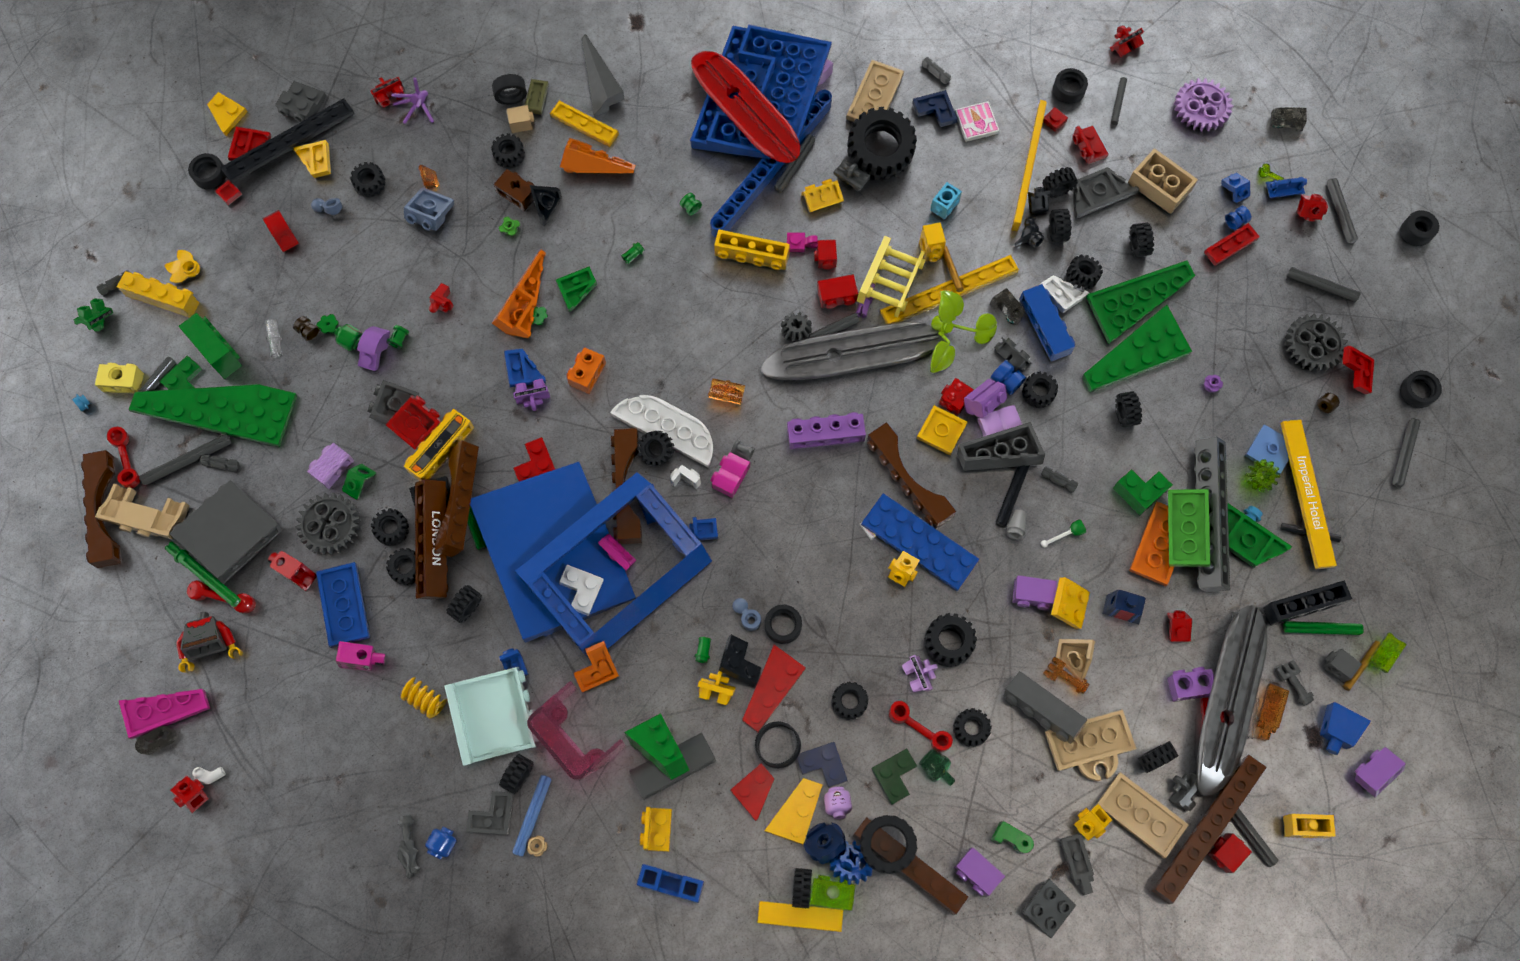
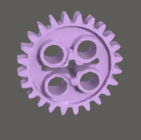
M1197 78L1196 82L1190 80L1189 84L1185 83L1179 89L1175 97L1174 105L1176 107L1174 110L1179 111L1177 117H1183L1181 122H1188L1187 127L1193 125V130L1197 127L1200 128V132L1204 128L1209 132L1211 127L1216 130L1218 126L1222 127L1224 122H1227L1232 113V99L1228 98L1230 93H1224L1226 88L1220 89V83L1214 85V80H1211L1210 83H1207L1206 78L1203 82L1199 78Z

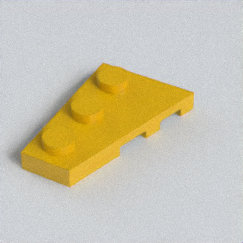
M803 778L764 831L803 845L823 784Z

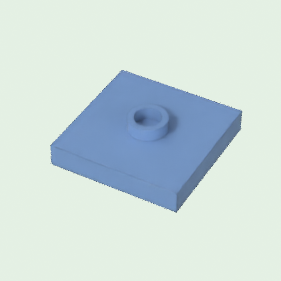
M1263 425L1245 457L1279 476L1289 460L1284 436Z

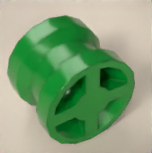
M692 192L686 194L679 203L690 216L697 213L702 207V202L696 200Z

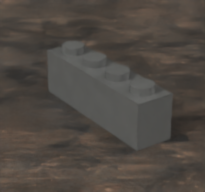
M1020 671L1005 688L1004 697L1010 704L1020 707L1025 715L1038 720L1043 728L1052 730L1063 742L1067 741L1072 744L1087 722V718Z

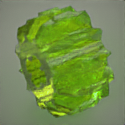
M1262 459L1260 462L1255 460L1254 467L1248 466L1251 473H1246L1245 475L1251 477L1247 483L1253 484L1252 489L1257 490L1259 488V491L1264 492L1265 489L1272 490V484L1278 485L1275 478H1280L1281 476L1276 474L1279 468L1273 467V461L1267 463L1266 459Z

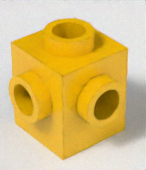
M902 551L897 560L894 558L888 569L891 572L888 578L905 587L909 580L913 582L918 571L915 569L920 560Z
M1097 804L1090 810L1087 808L1082 810L1077 815L1079 819L1074 825L1087 840L1094 836L1098 839L1106 832L1104 828L1112 819Z

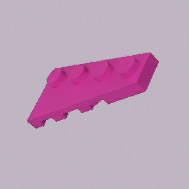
M204 689L176 692L175 694L168 695L161 694L154 697H140L132 700H118L127 735L130 739L210 709Z

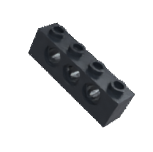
M1344 580L1270 602L1263 609L1270 626L1343 605L1350 601L1352 596Z

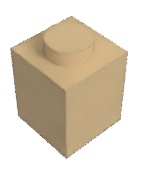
M528 105L507 109L512 133L533 130L532 123L535 120L533 111L529 112Z

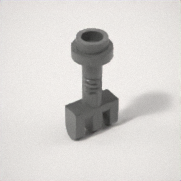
M1290 661L1289 666L1287 664L1282 665V669L1280 667L1275 669L1282 682L1289 679L1291 684H1293L1300 696L1297 699L1299 703L1305 706L1314 701L1313 693H1307L1296 677L1301 670L1295 661Z

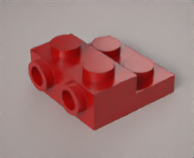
M411 395L386 423L388 428L414 450L441 422L439 418L441 416L440 413L434 408L428 409L424 405L426 403L425 400L418 395L416 397Z

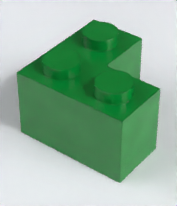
M1131 469L1115 484L1113 489L1140 516L1161 498L1173 484L1160 471L1145 483Z

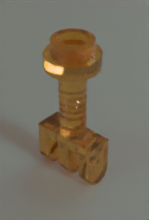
M1053 657L1052 662L1058 666L1056 667L1049 663L1047 667L1053 673L1045 670L1043 674L1053 681H1056L1059 676L1077 688L1075 692L1084 694L1090 685L1087 683V680L1083 679L1080 681L1068 674V672L1063 670L1066 663Z

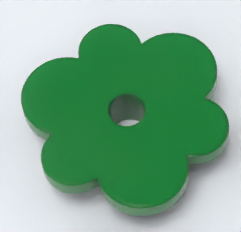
M545 307L534 308V321L532 324H543L544 319L548 317Z
M333 314L323 315L321 320L317 322V326L324 334L327 332L334 333L336 326L339 325Z

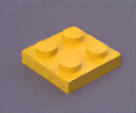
M934 405L916 439L951 455L968 422Z
M1060 577L1051 615L1075 629H1082L1090 592L1070 579Z

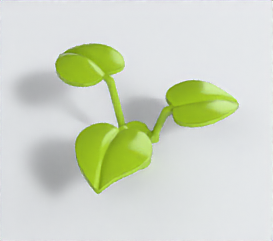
M940 291L939 315L935 316L931 323L932 328L939 331L938 335L942 336L945 340L940 341L933 351L930 372L932 373L947 369L954 361L955 348L950 345V340L944 335L950 333L953 327L976 332L974 340L979 344L989 342L994 337L997 329V321L989 313L982 314L978 318L976 329L953 324L952 321L956 320V316L962 313L964 302L960 295L952 291Z

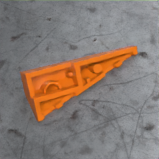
M542 249L536 254L492 322L494 326L508 335L523 338L531 336V325L534 321L533 312L537 304L541 282L540 276L543 271V259L546 255V252Z

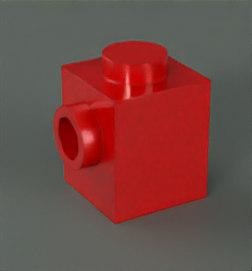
M818 240L817 250L814 251V261H818V268L827 270L836 268V240Z

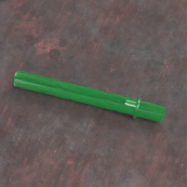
M173 541L165 546V550L174 557L176 563H181L232 607H236L241 602V599L196 562L186 549H181Z

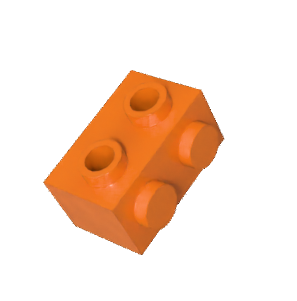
M584 347L582 352L577 354L574 367L569 369L567 380L569 386L590 394L606 361L604 355Z

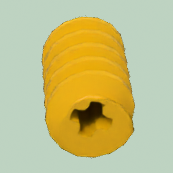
M413 677L404 686L401 692V699L407 700V703L413 705L416 710L420 709V712L426 714V717L429 719L437 716L443 710L448 700L445 698L440 702V694L433 697L435 690L432 689L427 693L429 686L425 685L423 688H420L422 681L414 684L416 677Z

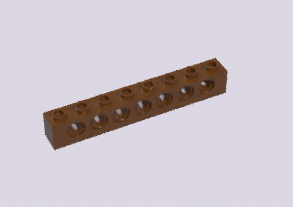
M1250 755L1243 758L1230 781L1220 791L1152 890L1153 893L1169 905L1175 902L1267 768L1265 765Z

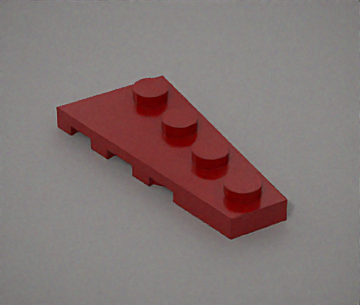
M773 645L742 721L758 733L806 670V667L779 647Z

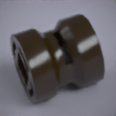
M307 316L299 317L293 324V329L297 333H301L306 341H312L320 332V328L316 324H312Z

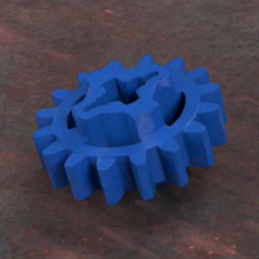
M845 841L847 844L846 849L835 858L829 860L830 871H834V878L840 876L841 883L844 880H848V885L852 881H855L858 885L860 879L866 882L867 876H872L874 869L865 862L861 854V846L856 845V841H853L850 845Z

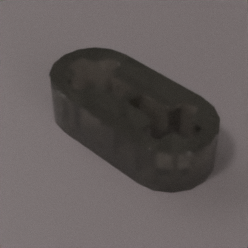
M160 726L138 738L135 743V749L140 754H153L173 743L176 739V731L168 726ZM164 731L169 733L166 740L160 738L164 736ZM145 741L150 743L148 749L142 748L145 745Z

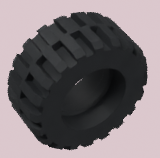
M878 107V110L871 108L868 109V114L865 112L860 114L859 119H855L848 136L847 153L851 157L850 162L852 164L856 163L858 168L868 175L875 176L874 180H880V177H884V180L890 179L891 175L893 177L900 175V171L904 172L908 164L911 163L916 149L917 136L914 135V126H910L911 121L908 117L904 119L902 112L896 113L894 108L890 107L889 110H884V107ZM877 131L887 132L896 139L898 149L895 153L888 156L875 155L867 148L865 144L866 137Z

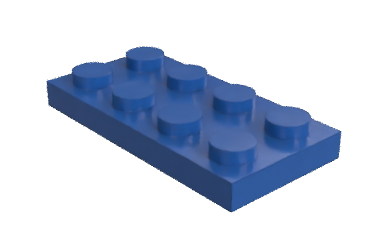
M353 562L316 571L329 647L339 646V641L352 643L370 638L357 564Z

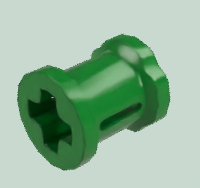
M395 325L391 337L386 342L396 349H402V343L405 336L409 334V331L402 326Z

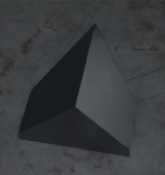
M529 185L541 225L545 226L562 199L560 189L557 187Z

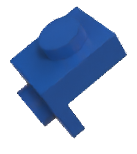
M1237 172L1222 179V186L1233 193V201L1235 203L1250 196V181Z
M692 517L693 523H690L689 527L699 541L718 539L716 518L697 520L696 517Z
M508 649L503 652V655L499 656L505 670L519 667L520 670L524 671L525 676L529 675L518 649Z

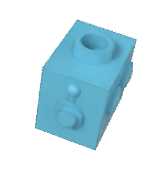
M946 182L933 198L930 211L945 220L958 205L962 191Z

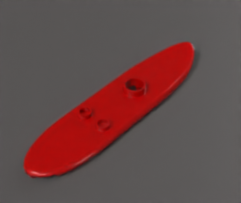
M703 51L693 56L691 67L700 85L759 151L769 158L783 163H791L799 157L800 143L792 126L733 62L713 51ZM733 92H737V93H738V97H737L736 95H734V98H733V99H732V98H729V95H730L731 93H733Z

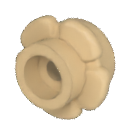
M538 835L528 840L527 851L529 854H533L536 857L543 855V852L547 850V842L544 841V837Z

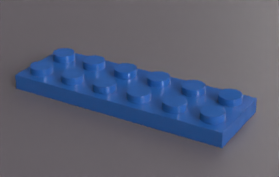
M884 493L861 523L863 527L900 553L904 551L919 559V566L955 591L959 590L979 561V558Z

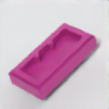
M607 534L599 541L598 544L608 553L609 557L617 561L625 570L636 562V559L610 534Z

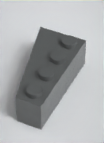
M1031 422L958 444L957 451L964 471L1041 465L1045 458L1044 450Z

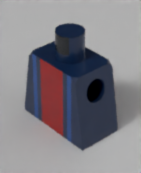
M1116 590L1106 596L1102 614L1139 625L1146 598L1123 590Z

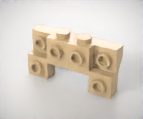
M113 484L107 499L99 507L96 518L119 525V529L131 533L134 530L137 531V534L144 537L152 535L173 539L169 533L177 524L184 521L190 507L186 502L179 503L171 498H167L161 512L158 509L132 503L136 491L129 487L126 489Z

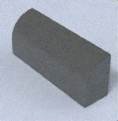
M702 732L678 745L690 771L671 780L655 767L650 760L629 771L643 800L716 762V758Z

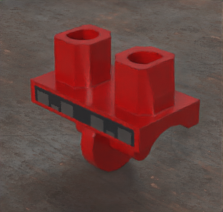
M1119 26L1117 34L1114 36L1115 39L1120 38L1121 40L1109 47L1111 51L1116 50L1120 57H1123L1131 52L1127 45L1128 42L1131 43L1134 50L1144 44L1141 34L1144 33L1142 28L1129 35V32H1131L1130 27Z
M381 77L379 78L381 84L370 90L376 104H380L383 108L390 105L389 98L392 97V94H404L405 91L399 77L384 81Z

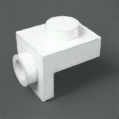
M683 465L679 469L676 468L670 475L671 485L674 487L681 479L695 489L701 484L699 473L694 469L689 470Z

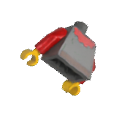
M199 612L196 615L197 620L187 622L184 631L176 641L178 657L182 661L179 663L178 669L184 673L186 672V664L191 672L195 668L194 664L189 662L190 660L227 650L226 646L230 648L228 655L232 659H235L233 656L234 650H238L240 656L243 654L242 650L235 646L234 643L236 641L231 630L222 621H217L214 616H209L207 612Z

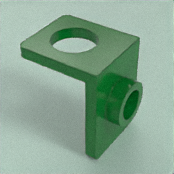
M363 464L349 469L342 491L356 500L359 499L365 480L375 476L376 472ZM358 470H364L368 472V474H363Z

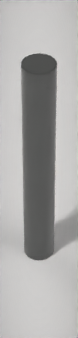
M1126 77L1120 78L1111 119L1112 125H1117L1127 83Z

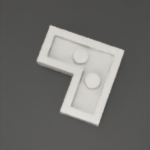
M567 565L559 584L577 591L571 605L577 612L589 616L604 579Z

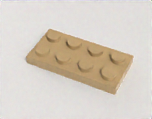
M871 60L846 115V119L854 122L855 119H859V115L863 112L868 114V109L871 108L878 110V107H884V110H888L902 80L904 71Z
M1121 772L1117 774L1097 802L1109 817L1162 858L1168 856L1189 825Z

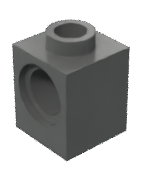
M1340 649L1329 653L1325 659L1327 663L1323 668L1344 683L1354 676L1362 663L1345 650Z

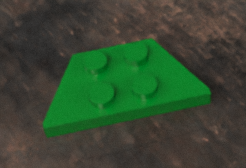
M1228 503L1229 551L1255 568L1292 548L1284 540Z

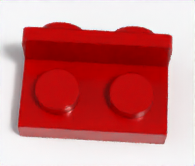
M1092 125L1084 129L1077 126L1072 138L1074 143L1078 145L1080 154L1087 164L1107 158L1108 152L1094 126Z

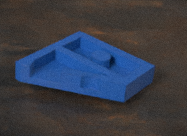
M523 349L504 351L510 388L516 387L518 383H526V386L533 385V381L537 379H543L544 383H546L544 375L540 374L537 366L528 358Z

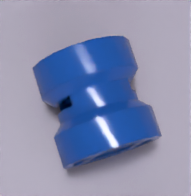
M1240 206L1236 208L1235 212L1226 214L1225 221L1230 229L1236 230L1241 227V224L1250 222L1252 216L1248 208Z

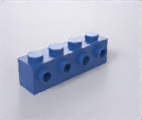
M1043 284L1022 291L1019 300L1050 361L1052 362L1072 354L1075 348V341L1072 336H1069L1066 323L1060 319L1058 308L1056 305H1053L1049 291L1044 288Z

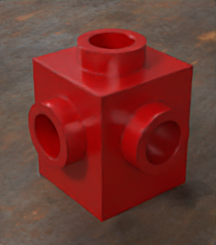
M1302 194L1296 212L1300 217H1304L1308 221L1322 220L1323 215L1327 213L1328 204L1322 195L1312 194L1309 196Z
M188 776L177 782L170 790L175 796L172 800L180 808L185 806L191 813H194L209 798L202 790L204 788L202 783L197 779L193 781Z

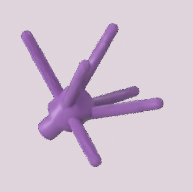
M415 77L413 78L416 91L414 94H392V97L408 98L394 102L393 106L408 102L413 103V106L403 120L404 124L408 121L416 107L419 108L420 105L430 122H434L424 104L428 92L426 90L419 91L418 82Z

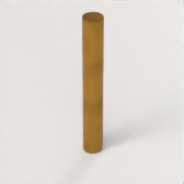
M945 246L943 251L945 263L956 291L962 292L964 288L948 247Z
M1375 640L1360 661L1362 663L1360 668L1350 680L1344 683L1343 688L1345 690H1351L1374 658L1372 655L1381 642Z

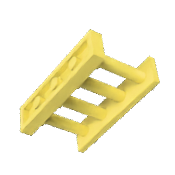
M884 236L859 291L857 302L864 304L866 297H872L897 307L895 317L898 318L900 311H905L908 303L905 299L918 269H923L926 261L923 259L925 251L922 250L919 258H915L892 249V246L889 245L891 238ZM890 255L915 265L914 270L910 272L889 264L884 260V257ZM884 269L909 279L907 286L879 276L878 270ZM872 283H878L903 293L901 300L874 291V288L871 287Z

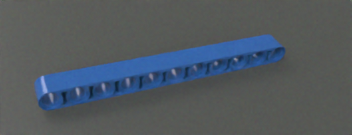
M823 89L814 96L799 139L800 145L831 109L832 94L830 91ZM762 158L712 217L710 227L711 234L715 238L717 237L718 229L729 231L785 163Z

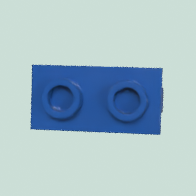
M1303 177L1266 182L1270 198L1305 194L1304 185H1307V179Z

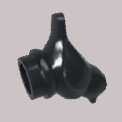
M1036 217L1026 218L1021 238L1014 243L1016 247L1023 243H1028L1030 246L1037 248L1043 242L1044 236L1035 223Z

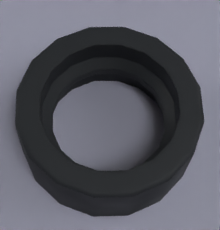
M1066 68L1057 74L1053 85V93L1061 102L1067 104L1079 102L1087 90L1088 79L1080 70ZM1064 80H1073L1079 84L1080 90L1068 92L1061 87L1060 83Z
M502 75L497 77L492 83L494 98L500 104H517L526 98L525 81L519 75ZM509 88H516V89L510 90V91H503V90L509 89Z
M210 153L200 154L193 158L189 164V176L202 189L216 188L226 178L220 168L223 166V163L216 155ZM215 164L217 166L216 172L211 177H198V172L205 165Z
M1419 370L1403 380L1400 386V393L1407 404L1415 408H1425L1440 397L1442 386L1434 374ZM1414 380L1424 382L1431 391L1430 397L1425 399L1417 396L1411 388V383Z
M786 604L771 608L766 614L765 632L772 641L779 644H787L796 640L802 628V619L799 612ZM779 613L789 614L795 621L794 630L788 635H778L772 629V620Z

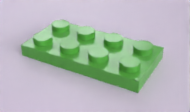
M1209 489L1168 490L1169 567H1210Z

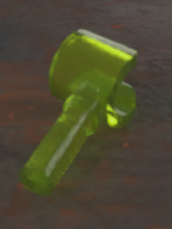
M1262 164V168H1259V175L1262 178L1284 179L1271 172L1269 164Z

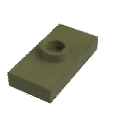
M531 79L525 105H528L529 112L533 111L534 114L542 115L549 87L548 81Z

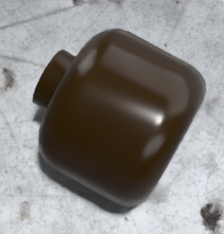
M1330 392L1322 395L1317 401L1319 410L1327 414L1332 413L1340 404L1338 396Z

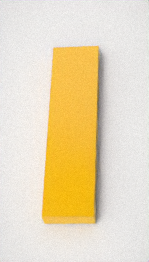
M560 100L550 112V117L608 147L612 145L619 135L618 130Z
M760 901L757 923L842 932L843 910L809 906V908L792 907V904Z

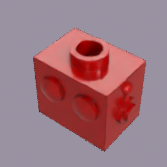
M955 378L950 386L947 384L942 390L939 405L958 417L965 407L964 398L974 389Z
M1225 833L1223 837L1220 836L1213 845L1214 847L1207 855L1217 863L1216 865L1227 873H1234L1252 851L1234 833Z

